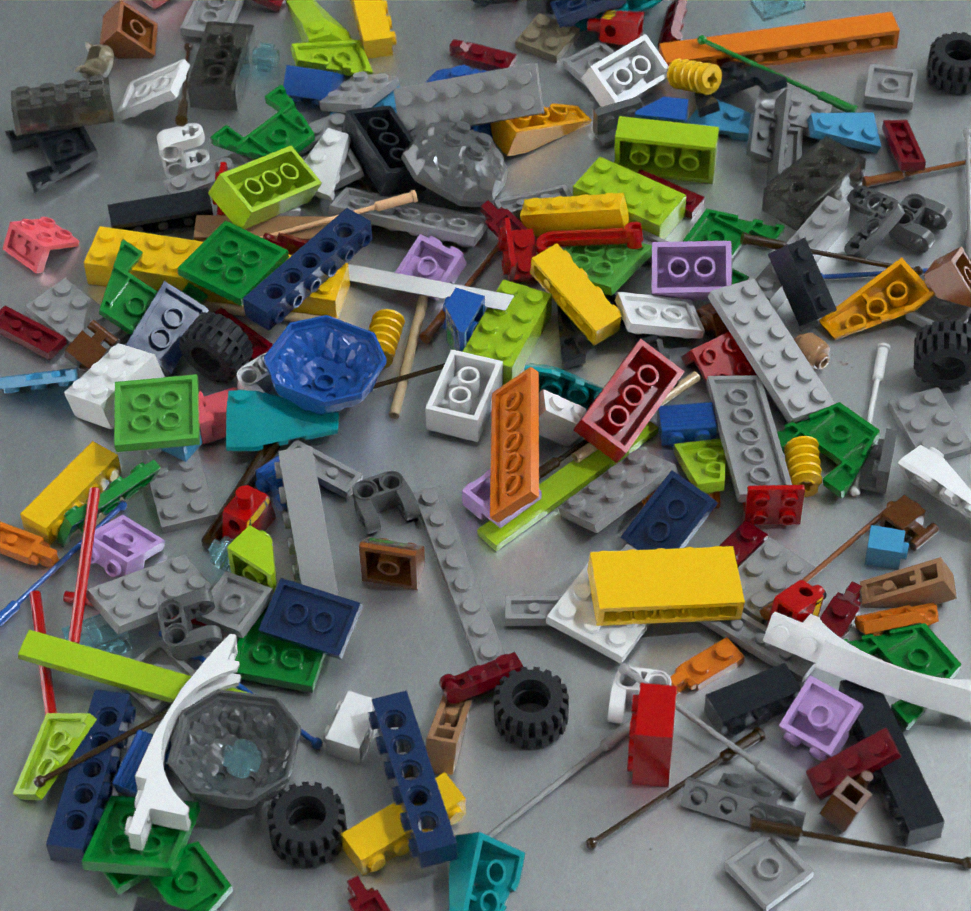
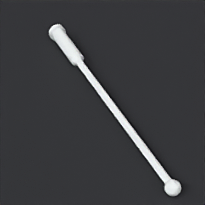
M879 343L877 345V357L872 377L874 385L866 420L870 424L872 423L879 383L883 381L887 357L891 349L887 343ZM861 470L854 480V485L849 490L853 497H857L861 493L859 488Z

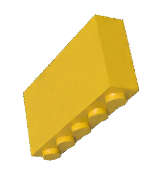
M733 546L590 552L587 571L596 626L741 620L745 600Z

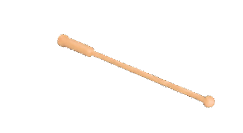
M411 190L409 193L376 201L374 205L354 210V212L358 214L373 210L379 212L411 202L416 203L418 198L415 190ZM338 215L270 234L278 236V233L290 234L330 223Z

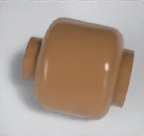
M814 333L800 334L794 339L814 371L821 370L827 366L830 361V347L825 341Z

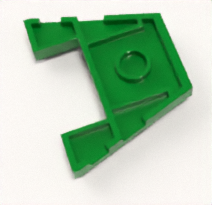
M280 84L265 96L266 104L277 111L275 115L245 137L228 125H225L210 136V141L216 147L256 160L288 146H292L299 153L315 141V134L303 115L296 109L293 100L286 94L284 86Z
M706 209L682 242L731 241L733 259L742 247L740 239L743 232L779 240L784 233L785 226L781 224H776L775 226L765 225L762 220L753 219L751 222L738 219L739 215ZM732 268V284L749 280V276Z
M123 239L99 309V315L132 335L158 291L130 274V271L141 259L143 252ZM188 283L182 291L201 304H204L208 299L206 293L191 283Z
M840 402L808 415V419L797 424L794 422L784 425L783 430L777 432L783 453L785 445L793 438L810 436L817 439L819 443L818 450L839 465L823 478V486L841 499L846 495L880 438V430Z
M926 623L889 630L888 634L878 636L873 634L862 635L861 639L854 641L843 639L871 656L878 654L885 662L929 676L953 679L960 671L962 665ZM899 700L891 705L895 718L906 730L910 729L927 710L926 707L904 700Z
M199 841L186 845L174 877L103 872L118 895L148 879L165 904L189 911H216L233 892L232 885Z

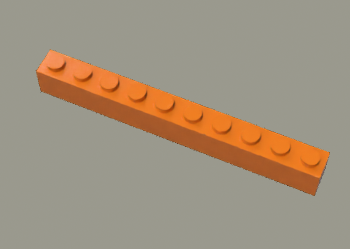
M891 11L706 38L715 44L767 67L895 49L898 46L900 29ZM698 38L659 44V54L668 66L673 60L678 58L681 60L687 59L689 61L716 64L719 67L729 61L744 63L706 44L700 45L697 41Z

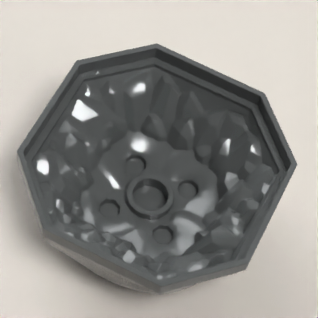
M461 120L456 123H430L420 130L417 137L401 157L416 182L459 206L481 207L487 200L493 203L507 182V165L503 161V155L497 149L494 142H492L491 136L486 133L470 130V125Z
M218 689L181 711L167 764L189 795L196 801L215 806H225L231 809L256 807L261 801H270L277 797L278 793L286 788L296 759L301 725L276 696Z

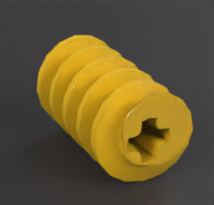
M678 58L673 60L667 70V80L672 88L702 93L704 95L714 93L720 86L722 79L721 69L718 65L693 60L689 61L687 59L681 60Z
M391 309L376 311L372 316L368 331L375 333L387 359L384 368L389 367L393 363L400 335L405 324L404 317L399 312Z
M810 436L793 438L784 447L785 462L792 485H804V498L814 496L818 492V487L822 484L820 452L818 450L819 443L817 439Z

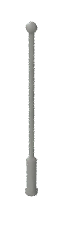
M967 128L962 132L965 138L967 230L965 231V253L971 261V129Z
M624 663L619 666L620 674L628 675L639 684L648 683L631 671L628 664ZM676 703L675 709L753 764L757 772L791 795L792 799L795 800L803 789L802 786L796 785L763 760L757 761Z
M631 718L603 739L597 749L486 835L493 838L601 752L609 751L629 735Z

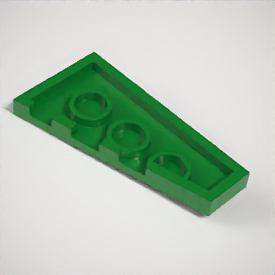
M154 459L146 465L142 462L131 470L129 476L124 479L118 477L108 486L109 489L103 493L100 492L97 518L100 513L106 516L120 504L121 497L124 500H128L155 480L161 469ZM87 503L80 508L76 505L64 514L65 519L57 535L58 538H56L62 547L71 542L70 537L75 531L79 529L83 533Z

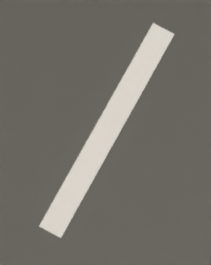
M348 264L350 281L442 299H446L447 296L450 297L456 287L485 296V307L506 310L514 295Z

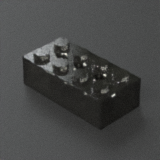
M207 21L187 85L190 107L238 111L257 47L254 25Z
M93 76L85 81L70 79L63 84L56 85L54 83H43L40 87L35 88L21 86L11 91V110L16 136L115 122L108 77Z
M825 136L764 188L762 211L798 231L827 196L841 201L862 182L866 158Z

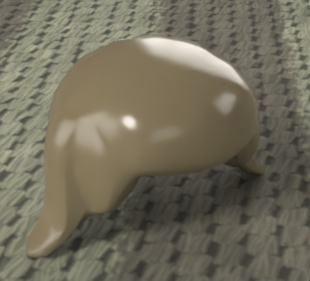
M86 41L85 46L88 50L86 61L83 65L76 67L74 72L81 73L88 80H104L113 68V50L107 45H92Z

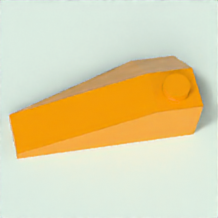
M551 103L550 107H544L545 114L490 124L493 141L507 156L530 152L589 125L592 120L577 105Z
M901 257L836 307V311L822 317L818 321L834 340H838L911 313L934 297L935 293L928 290L924 280Z

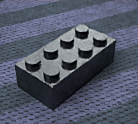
M391 106L346 110L342 132L349 134L351 140L350 149L380 195L409 193L411 190H415V192L426 191L427 187L413 179L401 158L414 139Z

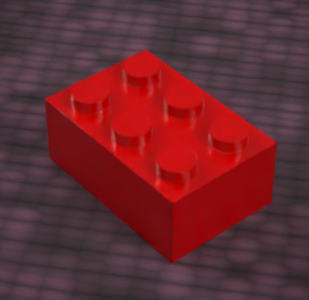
M640 683L639 695L633 694L627 772H633L632 784L669 788L677 686Z

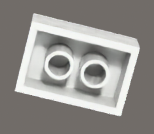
M645 34L590 66L581 79L599 105L603 107L639 96L641 99L663 86L667 81L669 66Z
M118 343L98 362L94 363L84 375L74 381L64 394L75 417L113 429L115 427V382L162 378L165 376L155 354Z
M451 349L425 407L426 429L478 442L491 412L492 393L503 384V361Z

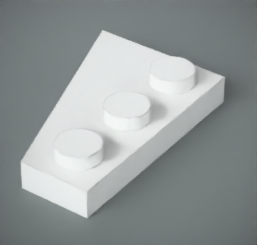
M327 128L304 160L322 182L314 196L333 202L335 186L340 180L339 172L341 166L345 163L351 142L349 134Z

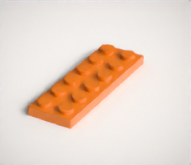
M532 367L492 393L490 518L497 523L513 515L516 511L539 497V372Z

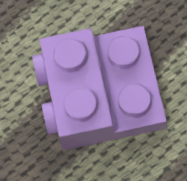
M419 234L395 273L454 284L467 263L463 257L464 254L459 249L453 246L449 249L443 246L442 242L433 236L427 238ZM429 296V298L435 301L439 300L437 297Z
M491 468L480 478L467 484L462 490L463 506L481 520L487 517L500 528L542 498L541 490L539 489V497L497 523L490 518Z
M121 515L95 530L91 564L97 563L101 565L111 577H122L144 569L145 560L164 550L165 540L128 517Z
M810 675L779 724L781 731L784 733L783 739L796 747H799L800 743L811 748L809 754L823 762L826 758L829 759L840 752L849 737L848 732L863 709V705Z

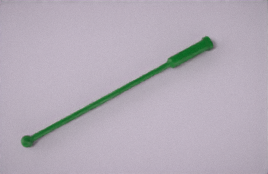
M700 35L697 39L700 45L706 44L753 67L784 76L707 40L704 35ZM786 77L787 83L817 96L818 100L831 104L845 113H856L858 109L857 105H852L824 91L818 92Z

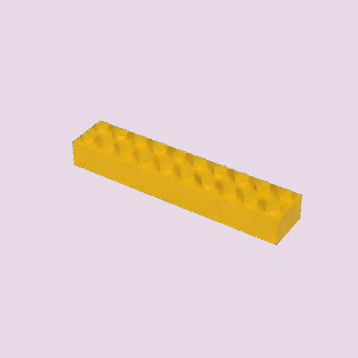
M99 226L84 260L87 283L107 287L120 244L124 239L143 252L141 259L130 271V274L154 290L158 291L165 281L182 292L186 285L191 283L208 295L207 301L238 305L178 275L177 268L203 241ZM345 263L338 269L333 277H329L320 285L316 292L311 293L298 308L293 309L291 312L320 316L328 315L339 318L350 287L348 263Z

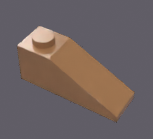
M941 557L860 581V585H862V605L864 608L901 607L906 605L913 607L932 602L937 605L957 599L954 575Z
M445 695L442 696L426 739V751L435 774L441 775L445 772L446 774L453 775L458 762L472 700L466 699L453 704L448 702Z

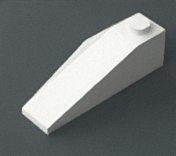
M920 445L899 460L898 465L907 482L971 520V490L943 458L944 455L934 447L927 449Z

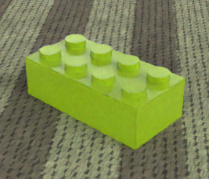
M619 116L615 134L614 163L636 173L639 169H642L663 179L713 184L719 127Z
M288 146L219 174L208 194L234 225L247 229L310 202L322 182L292 146Z
M599 157L573 185V196L624 193L630 216L628 223L640 222L642 230L662 239H666L685 217V194L603 157Z
M504 279L496 292L514 295L506 310L487 307L463 350L465 353L503 361L502 386L521 373L552 316L551 293Z

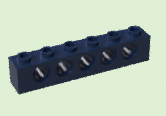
M349 208L342 211L243 298L245 317L268 331L281 323L311 293L316 292L320 285L329 277H333L338 269L346 262L351 261L356 253L369 245L372 240L371 221Z
M95 689L88 713L97 720L76 749L73 760L127 732L129 724H133L136 718V707L132 706L130 694ZM129 737L69 769L46 842L50 860L82 864L81 861L105 811V803L110 800L113 793V776L117 774L121 766L120 753L122 749H126ZM76 827H82L78 830H73Z
M407 690L371 699L372 711L368 712L370 726L372 730H378L379 736L376 737L379 754H385L387 759L386 762H383L387 780L393 779L395 787L391 788L394 803L396 806L401 805L403 813L399 814L403 831H409L412 838L408 839L411 857L418 858L421 869L456 860L457 842ZM414 777L415 779L407 780L406 778ZM415 803H424L420 806L414 805ZM427 828L432 829V831L430 832H424L422 830Z

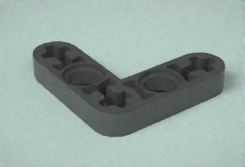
M858 186L850 191L847 200L854 210L869 216V218L847 242L844 251L848 256L865 259L902 218L904 208L893 197L866 186Z

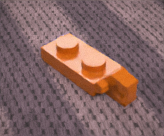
M0 521V554L29 565L37 566L40 563L42 566L52 568L60 560L57 550L50 548V544L45 542L43 537Z
M932 602L913 607L906 605L855 616L854 621L855 628L863 634L878 636L884 633L883 630L907 627L916 623H926L929 626L939 622L937 605Z
M726 637L680 664L675 669V673L670 676L671 686H677V694L688 687L691 690L696 689L699 691L741 666L745 661V656Z

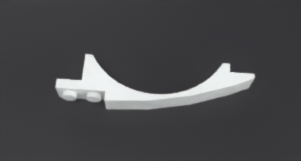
M777 612L772 614L763 638L764 642L816 663L815 668L863 687L971 721V680L929 676L880 660L841 639L819 617L812 614L803 623Z
M229 634L212 651L184 685L151 739L135 775L138 790L135 799L136 811L133 817L129 816L125 827V835L129 836L132 849L143 851L152 824L189 831L191 825L188 814L189 807L177 796L167 780L164 771L165 753L170 738L178 725L182 710L218 689L225 690L239 685L241 675L233 674L239 668V661H235L238 649L236 635Z

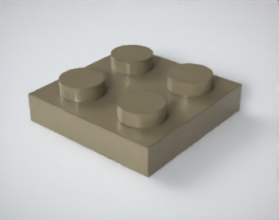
M539 13L515 40V48L557 63L580 36V28L575 26H563L560 28L556 19Z

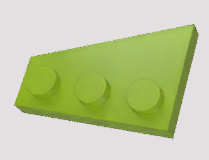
M360 40L291 44L290 51L295 65L298 67L330 71L348 76H353L357 72H366L369 75H373Z
M721 438L674 444L673 454L691 484L706 494L724 491L726 457Z
M46 713L13 794L20 800H42L59 775L46 781V784L41 788L34 785V778L38 775L44 776L67 764L97 719L90 713Z

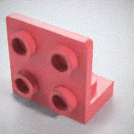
M41 217L40 219H22V221L10 222L2 249L33 272L43 273L50 250L78 247L80 241L73 237L70 231L62 229L55 224L53 219Z
M236 387L205 397L199 391L200 435L203 444L226 437L229 390H237Z

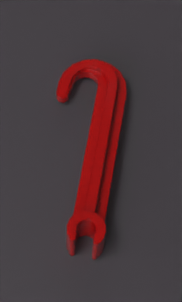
M630 222L624 228L550 231L538 237L535 242V248L538 254L556 243L559 246L627 244V247L630 249L642 248L643 242L642 226L640 222Z

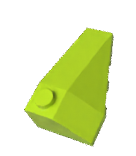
M285 0L303 43L352 40L349 31L315 0Z

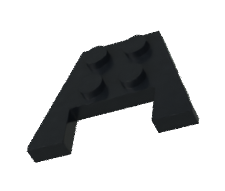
M738 61L726 62L720 67L722 79L720 86L714 93L704 95L695 92L698 116L703 117L720 111L719 102L716 99L754 86H759L767 94L788 87L786 77Z
M82 123L54 125L50 127L51 130L45 131L27 128V133L15 134L14 130L5 131L12 151L38 144L49 166L26 172L28 182L34 193L39 192L98 158L97 149Z
M604 294L605 298L612 305L617 306L615 294L612 296ZM557 304L562 367L566 369L586 363V355L579 342L588 340V338ZM622 317L619 330L626 328ZM629 332L635 344L640 339L647 344L659 339V336L654 334H634Z

